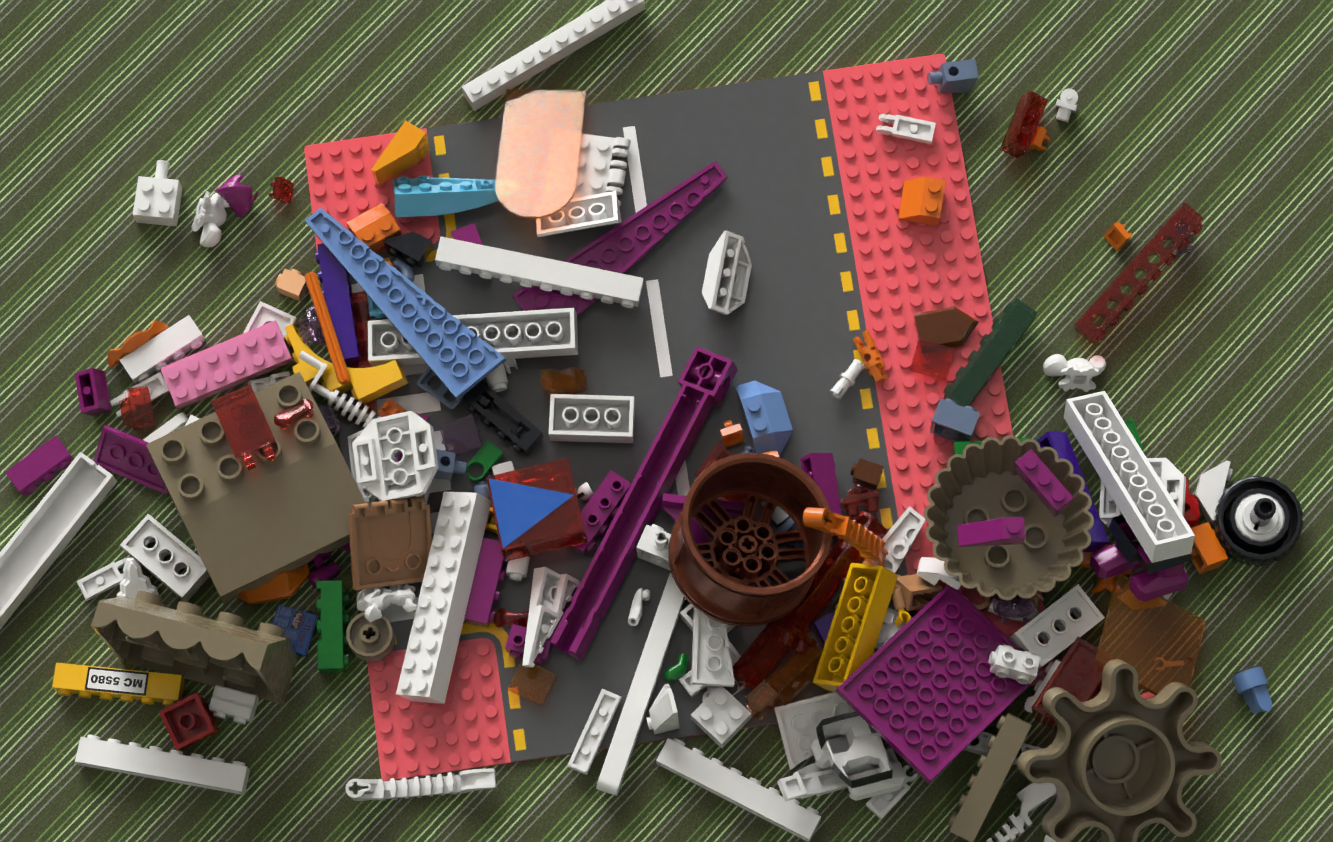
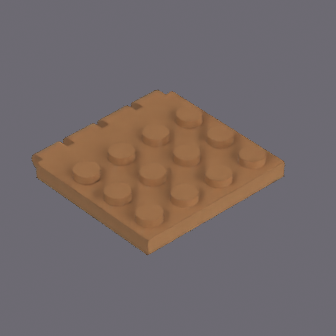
M425 497L409 498V506L407 499L390 500L389 505L387 501L373 502L369 506L367 503L352 505V513H348L353 589L362 590L422 582L432 544L430 505L426 504Z

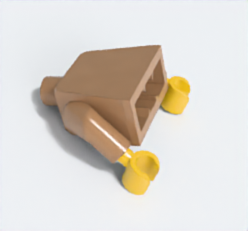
M897 574L898 578L892 593L895 610L899 613L895 619L896 626L900 627L902 622L906 624L910 621L911 616L908 612L904 611L905 609L907 611L923 609L942 591L943 586L937 583L934 586L917 574L905 576Z

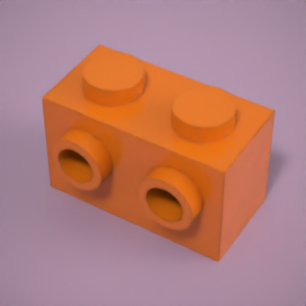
M1209 522L1192 527L1191 530L1195 535L1191 552L1192 562L1199 575L1221 567L1228 557Z

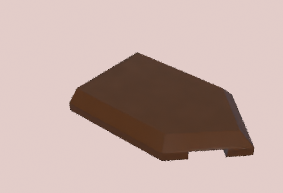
M955 306L914 314L922 354L963 346L979 323Z

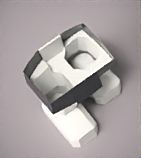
M857 712L822 719L816 727L818 739H815L810 747V751L813 752L816 760L815 765L822 769L832 766V770L844 781V784H847L851 799L857 801L901 790L906 778L901 763L895 760L889 761L881 736Z

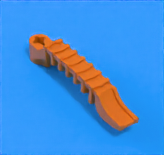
M807 507L804 510L803 523L806 527L838 536L839 539H844V542L850 543L852 547H856V550H859L860 556L865 557L864 561L868 564L884 566L888 551L884 549L885 542H883V539H879L878 535H873L874 533L868 531V528H863L862 524H857L855 520H850V517L833 513L829 509Z

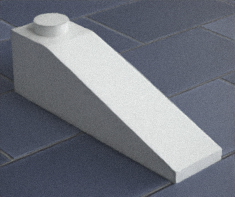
M669 684L663 686L649 709L650 717H646L649 730L653 729L655 735L679 729L678 711Z

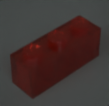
M1029 91L1021 96L1000 150L1015 158H1019L1028 152L1048 100L1033 91Z

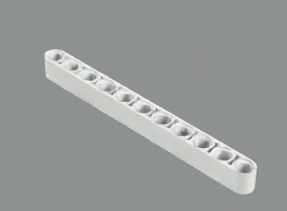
M671 573L597 781V790L615 796L619 792L686 599L676 585Z

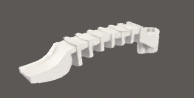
M488 768L460 771L459 775L449 772L447 776L437 774V777L428 775L425 778L417 776L414 779H407L405 777L402 780L392 778L390 781H383L382 779H351L346 784V793L355 801H385L386 799L397 800V798L409 799V797L421 798V796L433 797V795L444 796L451 793H467L475 790L497 788L495 769ZM358 785L361 790H358V794H355L352 790H355Z

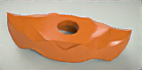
M153 321L147 331L136 332L129 336L121 348L109 350V367L113 369L114 366L121 363L120 359L168 329L169 326L161 321Z

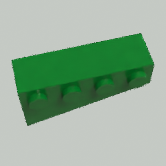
M342 580L316 581V589H319L321 593V598L317 599L318 615H321V619L317 621L318 636H320V639L317 640L318 670L320 673H346V666H349L350 662L349 654H346V646H349L346 639V625L350 623V613L346 612V604H350V592H347Z

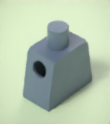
M975 59L946 62L940 66L937 72H929L927 74L928 84H937L940 93H968L979 78Z
M436 449L439 468L434 476L435 479L451 480L453 473L465 475L467 462L455 461L456 453Z

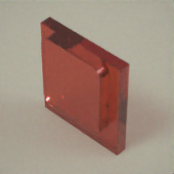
M919 339L910 371L946 381L955 349Z

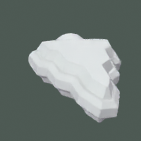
M126 558L123 567L124 579L120 582V592L116 594L117 597L124 596L135 599L138 591H145L159 596L157 587L151 584L148 576L143 575L141 566L135 558Z

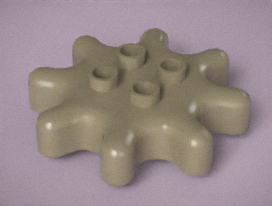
M1114 659L1108 661L1104 666L1101 690L1097 696L1089 701L1081 702L1075 696L1059 687L1051 688L1045 692L1042 703L1046 712L1057 723L1056 737L1047 748L1023 752L1018 758L1017 767L1019 772L1033 783H1053L1056 787V802L1042 819V829L1046 835L1056 842H1070L1081 830L1094 826L1100 829L1101 842H1137L1140 831L1153 823H1161L1167 830L1178 837H1186L1194 832L1197 821L1195 815L1182 801L1183 787L1194 776L1210 775L1218 771L1222 763V757L1218 750L1207 743L1186 742L1183 736V723L1194 711L1198 703L1197 694L1193 689L1181 682H1172L1166 685L1153 698H1142L1139 694L1138 672L1136 669L1123 660Z

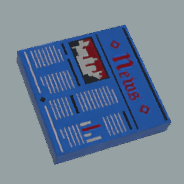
M278 605L272 624L285 629L284 636L291 639L290 644L296 654L307 657L319 616Z

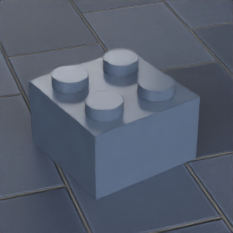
M940 398L931 422L930 433L954 442L971 441L978 425L980 413L971 406L963 407L957 405V402L952 399L946 398L944 400Z

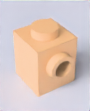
M284 269L283 273L278 275L275 285H277L276 287L280 294L301 302L308 289L305 277L298 270L291 269L290 271Z

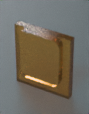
M522 659L511 679L508 690L542 706L557 675L537 665H534L532 668L522 666Z

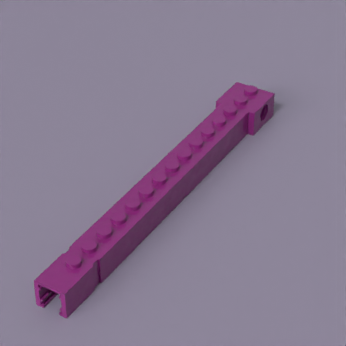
M697 346L694 349L678 380L681 389L571 600L572 603L569 609H566L550 640V643L556 650L582 661L599 628L598 625L601 619L606 615L637 554L636 547L645 526L652 525L660 510L663 493L668 494L714 404L720 406L738 369L733 360Z

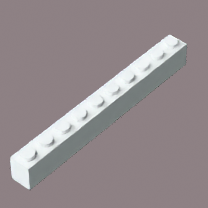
M606 0L462 86L464 97L472 109L476 111L645 10V1Z
M440 237L435 258L436 266H439L442 270L450 271L451 269H456L462 274L471 275V273H475L485 279L495 277L505 283L519 282L524 287H532L534 285L544 291L550 292L553 289L568 296L573 294L581 295V298L587 300L597 298L607 304H613V302L621 303L626 308L639 306L643 287V278L446 237Z

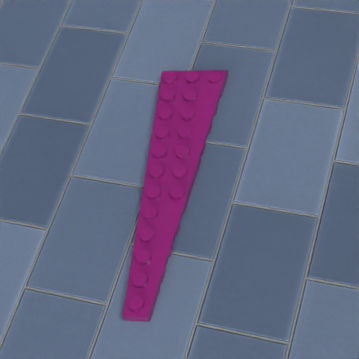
M714 161L563 262L625 274L727 180V175L719 164ZM534 285L532 287H523L512 294L513 299L522 311L574 308L577 318L597 300V298L592 300L583 299L581 295L577 294L568 296L553 289L550 292L544 291Z

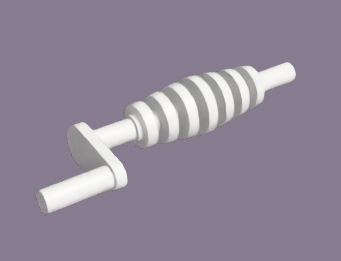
M301 351L298 358L319 370L308 388L310 393L313 390L329 401L327 403L329 406L335 403L334 410L336 411L340 407L343 408L341 412L343 417L347 411L351 414L347 420L352 421L353 417L356 416L358 418L355 424L359 425L361 420L365 421L362 426L364 428L372 419H376L373 417L376 413L374 410L371 411L370 415L366 413L369 409L367 405H365L363 410L359 409L362 401H358L354 406L352 404L355 399L351 396L349 401H346L347 394L343 393L339 397L340 391L335 390V392H331L319 385L317 382L328 364L322 363L306 352Z

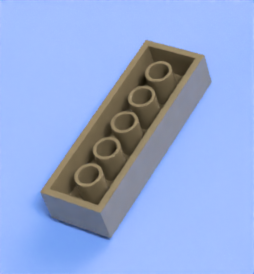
M1008 712L1006 716L1001 715L996 725V728L999 730L996 736L991 735L986 745L989 750L986 755L982 753L977 763L979 770L977 774L972 773L967 783V786L970 788L967 793H962L957 804L960 808L957 813L953 811L947 824L950 826V832L969 842H974L1031 728L1030 723Z

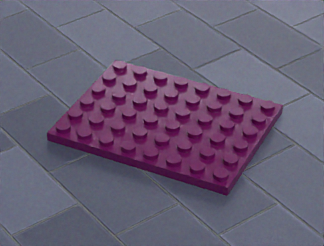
M947 585L848 677L835 692L929 784L1031 684H1021L1015 679L1001 678L995 673L990 672L989 656L999 645H1009L1015 650H1021L959 590ZM1039 668L1037 672V677L1033 680V682L1043 673Z

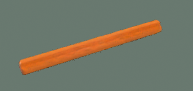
M309 272L305 274V280L338 382L343 385L350 382V376L317 274Z

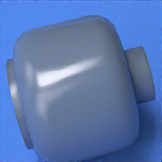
M479 481V484L473 486V493H478L489 500L493 499L490 484H487V481Z

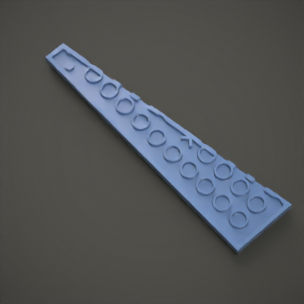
M322 208L305 220L306 224L457 400L506 361L504 356L480 339L456 317L448 313L445 308L436 303L423 290L388 264L380 255L372 251L364 242L356 238L354 234L344 228Z

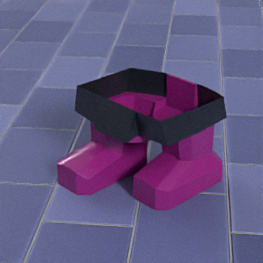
M1119 515L1112 518L1109 529L1115 538V544L1093 551L1089 565L1098 577L1106 579L1143 567L1144 570L1132 575L1129 589L1137 600L1144 602L1186 588L1189 576L1184 570L1185 562L1193 560L1191 554L1152 563L1141 544L1131 541L1137 538L1124 516Z

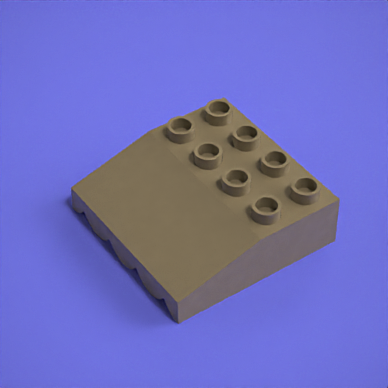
M300 372L146 444L152 461L223 604L232 600L241 591L252 590L268 583L280 572L295 570L310 562L318 554L334 551L349 543L348 513H352V505L365 503L344 457Z
M138 591L135 599L120 596L98 602L91 627L122 663L159 673L182 675L186 680L213 687L220 685L257 695L259 699L284 705L298 659L296 652L290 644L291 639L284 636L285 629L269 623H260L258 631L251 630L243 625V618L226 612H219L218 619L213 620L202 614V607L183 601L178 602L176 610L170 609L168 606L161 604L162 597L145 591Z

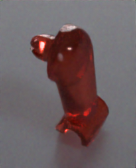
M304 399L300 405L277 412L274 416V424L280 426L281 430H286L293 421L305 415L308 418L314 415L312 401Z
M499 608L494 616V624L496 627L512 626V624L527 628L529 611L506 612L505 608Z

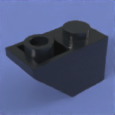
M416 232L387 238L384 241L386 251L390 255L404 258V262L412 267L416 265L421 268L434 248L431 240Z

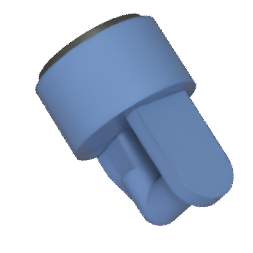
M1259 665L1252 666L1233 674L1232 680L1237 694L1243 695L1253 714L1271 710L1272 701L1266 688L1269 684L1262 667Z

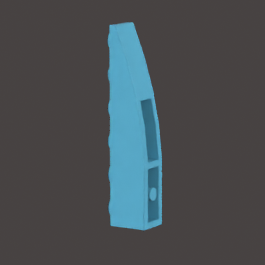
M403 176L392 179L396 217L436 216L458 213L479 208L518 193L517 182L510 179L481 180L419 176L418 178Z

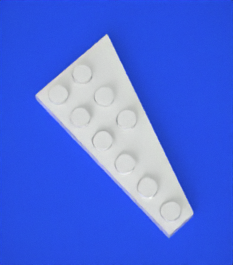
M829 692L774 707L789 769H793L805 759L813 756L810 747L813 741L818 739L816 727L822 719L856 712L836 692Z

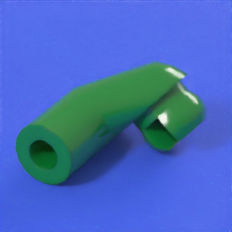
M679 654L677 664L664 672V678L667 681H675L683 677L687 671L689 656L687 654Z

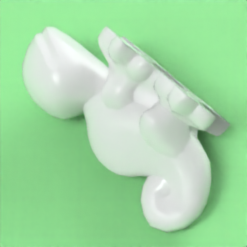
M206 191L204 198L199 199L192 231L196 232L203 226L200 245L203 247H214L219 243L222 235L219 226L226 221L227 214L224 208L230 206L217 193L213 194L210 198V192Z
M1054 354L1045 360L1043 371L1045 375L1051 377L1066 375L1064 379L1058 382L1059 387L1063 388L1064 391L1078 388L1088 392L1090 389L1096 388V384L1091 379L1104 371L1106 361L1099 355L1093 356L1089 361L1084 358H1073L1067 361L1063 355Z

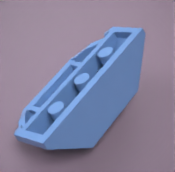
M757 381L735 386L755 453L777 451L780 457L793 432L781 391Z

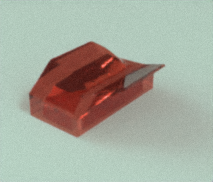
M148 386L127 389L126 396L119 402L123 425L131 426L134 430L156 427Z

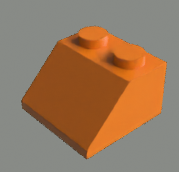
M932 177L904 180L898 220L939 226L946 180Z
M383 203L347 222L354 236L361 242H364L374 252L385 247V239L402 235L400 228Z

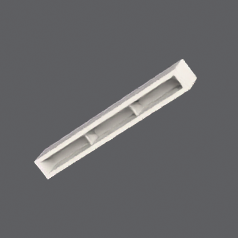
M88 735L87 738L80 737L75 762L80 766L245 795L250 770L243 762L233 761L232 764L224 763V759L212 757V760L203 759V755L191 753V756H185L183 752L178 750H170V753L163 752L160 747L150 746L149 749L141 748V744L129 742V745L120 744V740L111 738L108 741H102L100 737L95 735Z
M677 738L673 740L667 739L656 760L657 765L806 842H810L821 821V816L818 815L819 812L811 807L803 808L796 799L785 802L784 797L780 796L781 792L772 787L766 789L761 786L759 780L753 777L747 779L741 776V771L733 767L729 770L722 766L723 762L713 757L711 760L704 757V753L696 748L690 750L685 747L683 741Z

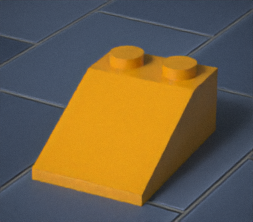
M405 120L371 169L377 185L383 184L418 164L422 158L425 159L427 157L430 146L426 132Z

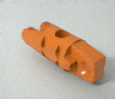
M866 330L862 333L867 345L866 347L858 336L853 338V341L869 375L873 376L877 383H882L888 379L884 369L886 366L869 330Z

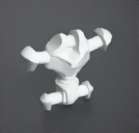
M405 584L401 587V590H396L395 592L385 587L362 589L356 597L357 609L365 611L364 616L369 622L380 619L382 617L381 611L389 607L391 603L397 606H404L403 609L407 613L417 609V605L414 604L416 600V595L414 594L415 587Z

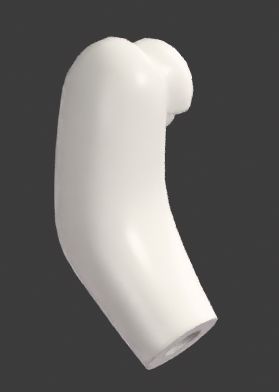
M639 588L636 591L628 617L629 625H638L643 615V600H650V590Z

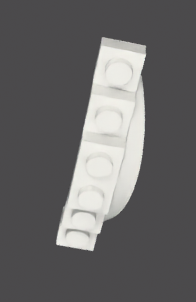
M893 748L887 749L889 761H898ZM815 763L777 782L785 802L800 797L801 799L814 795L818 797L848 788L847 784H844V781L832 770V766L822 769L816 766Z

